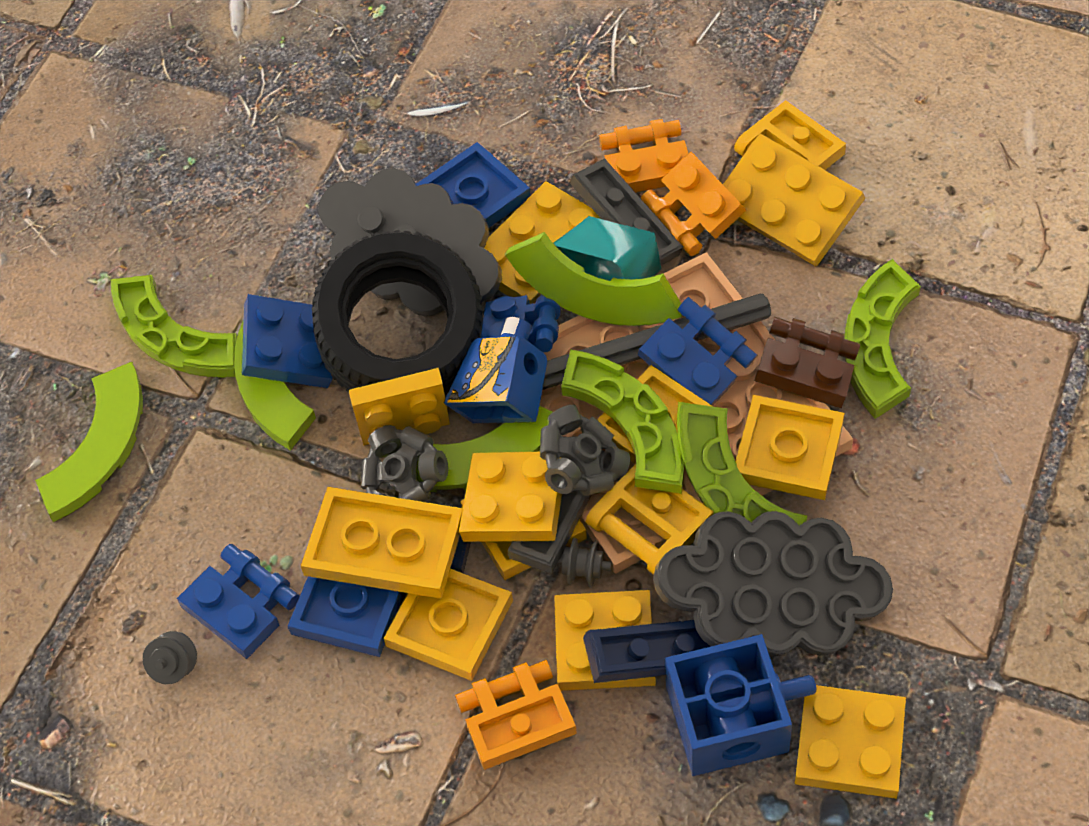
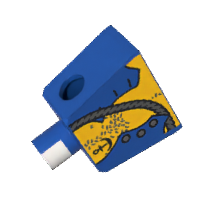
M508 317L500 337L475 339L470 345L444 404L473 424L536 422L548 360L546 354L528 342L532 329L531 324L520 318Z

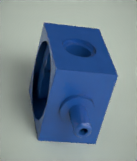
M762 634L665 658L666 689L692 777L789 753L792 722L786 707V701L814 695L817 691L816 683L811 675L780 682L777 673L774 671Z

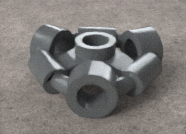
M576 405L564 406L548 416V426L541 429L540 457L546 460L548 470L545 473V480L551 489L561 494H568L572 490L580 491L584 496H589L611 490L614 482L619 481L626 475L630 465L629 452L619 449L612 440L614 434L593 416L588 419L580 415ZM578 427L581 428L582 434L578 437L562 436L574 431ZM601 449H605V452L601 458V462L599 465L598 456L601 453Z
M392 425L380 427L370 434L368 442L371 447L368 457L362 459L361 488L365 489L366 493L387 496L378 491L379 486L387 482L394 485L400 491L399 498L425 502L432 497L430 491L437 482L446 480L448 476L447 458L442 451L437 450L433 446L434 441L432 437L411 426L400 430ZM418 458H419V462H418L419 474H420L421 479H422L424 482H418V481H417L416 467H417Z

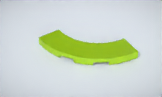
M545 232L510 247L505 253L506 258L514 269L535 290L546 298L554 300L560 307L582 317L598 322L627 326L652 325L663 323L668 318L674 320L682 317V314L677 311L682 303L663 273L644 279L612 278L611 281L592 276L584 272V267L576 264L564 255Z
M893 259L871 275L859 290L858 297L851 308L850 314H848L844 339L860 343L855 361L845 358V362L854 365L850 382L858 398L874 419L910 397L911 387L903 379L894 363L889 346V337L896 318L913 299L919 296L921 286Z
M153 275L111 279V293L119 319L129 337L148 356L165 366L192 375L220 378L236 377L234 367L236 333L205 332L189 326L183 327L175 322L158 300L156 282Z
M242 322L237 335L234 353L235 376L239 391L246 407L259 427L273 440L291 451L316 419L314 409L297 399L283 381L242 375Z
M570 349L561 385L562 396L576 398L599 408L621 427L635 455V487L682 494L684 462L681 457L678 433L668 414V408L648 384H642L633 376L624 372V367L597 355Z
M133 362L91 378L95 389L96 407L93 421L86 437L65 462L48 474L35 480L47 512L53 522L71 514L102 491L101 485L117 468H122L137 440L135 434L140 416L143 414L141 383Z
M678 402L677 432L684 467L696 494L702 503L713 511V515L729 511L740 514L752 522L765 512L777 511L788 515L799 526L807 521V515L794 513L771 503L755 491L744 479L737 468L729 445L727 408Z
M539 406L536 422L503 423L493 431L469 441L453 444H433L447 458L448 476L445 481L437 482L430 492H437V489L448 490L464 488L466 491L472 453L540 452L541 429L548 426L547 418L553 412ZM418 458L417 467H416L417 481H418V482H424V481L421 479L420 474H419V469H418L419 458Z

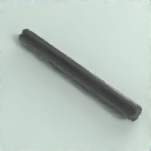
M761 293L711 309L716 313L714 318L729 331L768 319L771 316L769 300ZM684 317L673 322L683 329L690 321ZM661 325L579 351L603 357L619 365L642 359L638 356L640 347ZM702 332L695 340L699 341L708 338V336ZM569 354L547 361L542 390L562 384Z

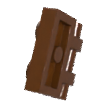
M774 317L769 334L786 340L783 343L771 338L767 339L754 381L842 409L854 365L837 360V358L841 356L855 361L860 343L844 339L845 334L831 330L830 334L806 327V322L793 318L790 322ZM799 343L822 350L824 354L821 355L799 348Z

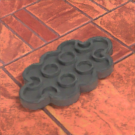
M390 168L374 174L365 187L355 182L343 181L330 186L322 195L319 202V216L322 223L335 234L330 246L331 260H335V256L339 252H343V248L351 247L352 243L356 240L360 241L362 237L366 236L372 237V234L375 233L383 234L384 231L394 233L393 231L398 230L403 233L404 231H410L411 234L421 233L422 236L432 237L433 241H441L442 245L449 246L451 251L459 254V258L465 261L466 266L471 269L472 275L476 278L482 302L490 299L498 291L502 281V269L497 259L484 249L489 237V228L484 216L472 205L464 203L454 204L450 195L440 185L429 183L417 186L412 177L405 171ZM395 282L382 284L371 290L378 298L384 300L401 298L403 304L417 315L424 317L433 316L444 311L438 299L418 285Z
M729 511L715 513L707 518L697 530L694 546H679L668 551L656 565L653 577L655 590L663 602L674 609L694 612L696 630L702 640L708 645L715 646L762 634L770 657L783 656L797 645L810 654L818 656L833 654L847 645L853 635L855 621L870 620L883 612L891 602L893 593L891 577L884 566L871 558L853 556L850 537L844 528L835 521L821 517L809 519L799 526L788 515L777 511L765 512L752 522L740 514Z

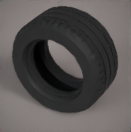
M398 230L393 231L394 233H389V231H384L383 234L375 233L372 234V237L366 236L362 237L360 241L356 240L352 243L351 247L343 248V252H339L335 256V260H331L328 263V268L324 269L322 277L317 282L318 286L315 287V296L312 301V319L317 347L321 359L333 379L337 380L338 384L341 387H345L346 391L349 392L348 390L439 368L444 393L449 392L471 343L475 339L481 338L482 297L471 269L466 266L462 258H459V254L451 251L449 246L442 245L441 241H433L432 237L422 236L421 233L411 234L410 231H404L403 233ZM405 282L421 286L433 294L445 310L447 315L445 331L432 347L414 357L392 359L375 355L358 343L348 327L353 308L365 293L387 283Z

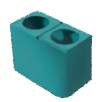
M588 216L553 243L569 259L584 267L585 273L609 281L612 278L644 279L655 276L661 270L655 233Z

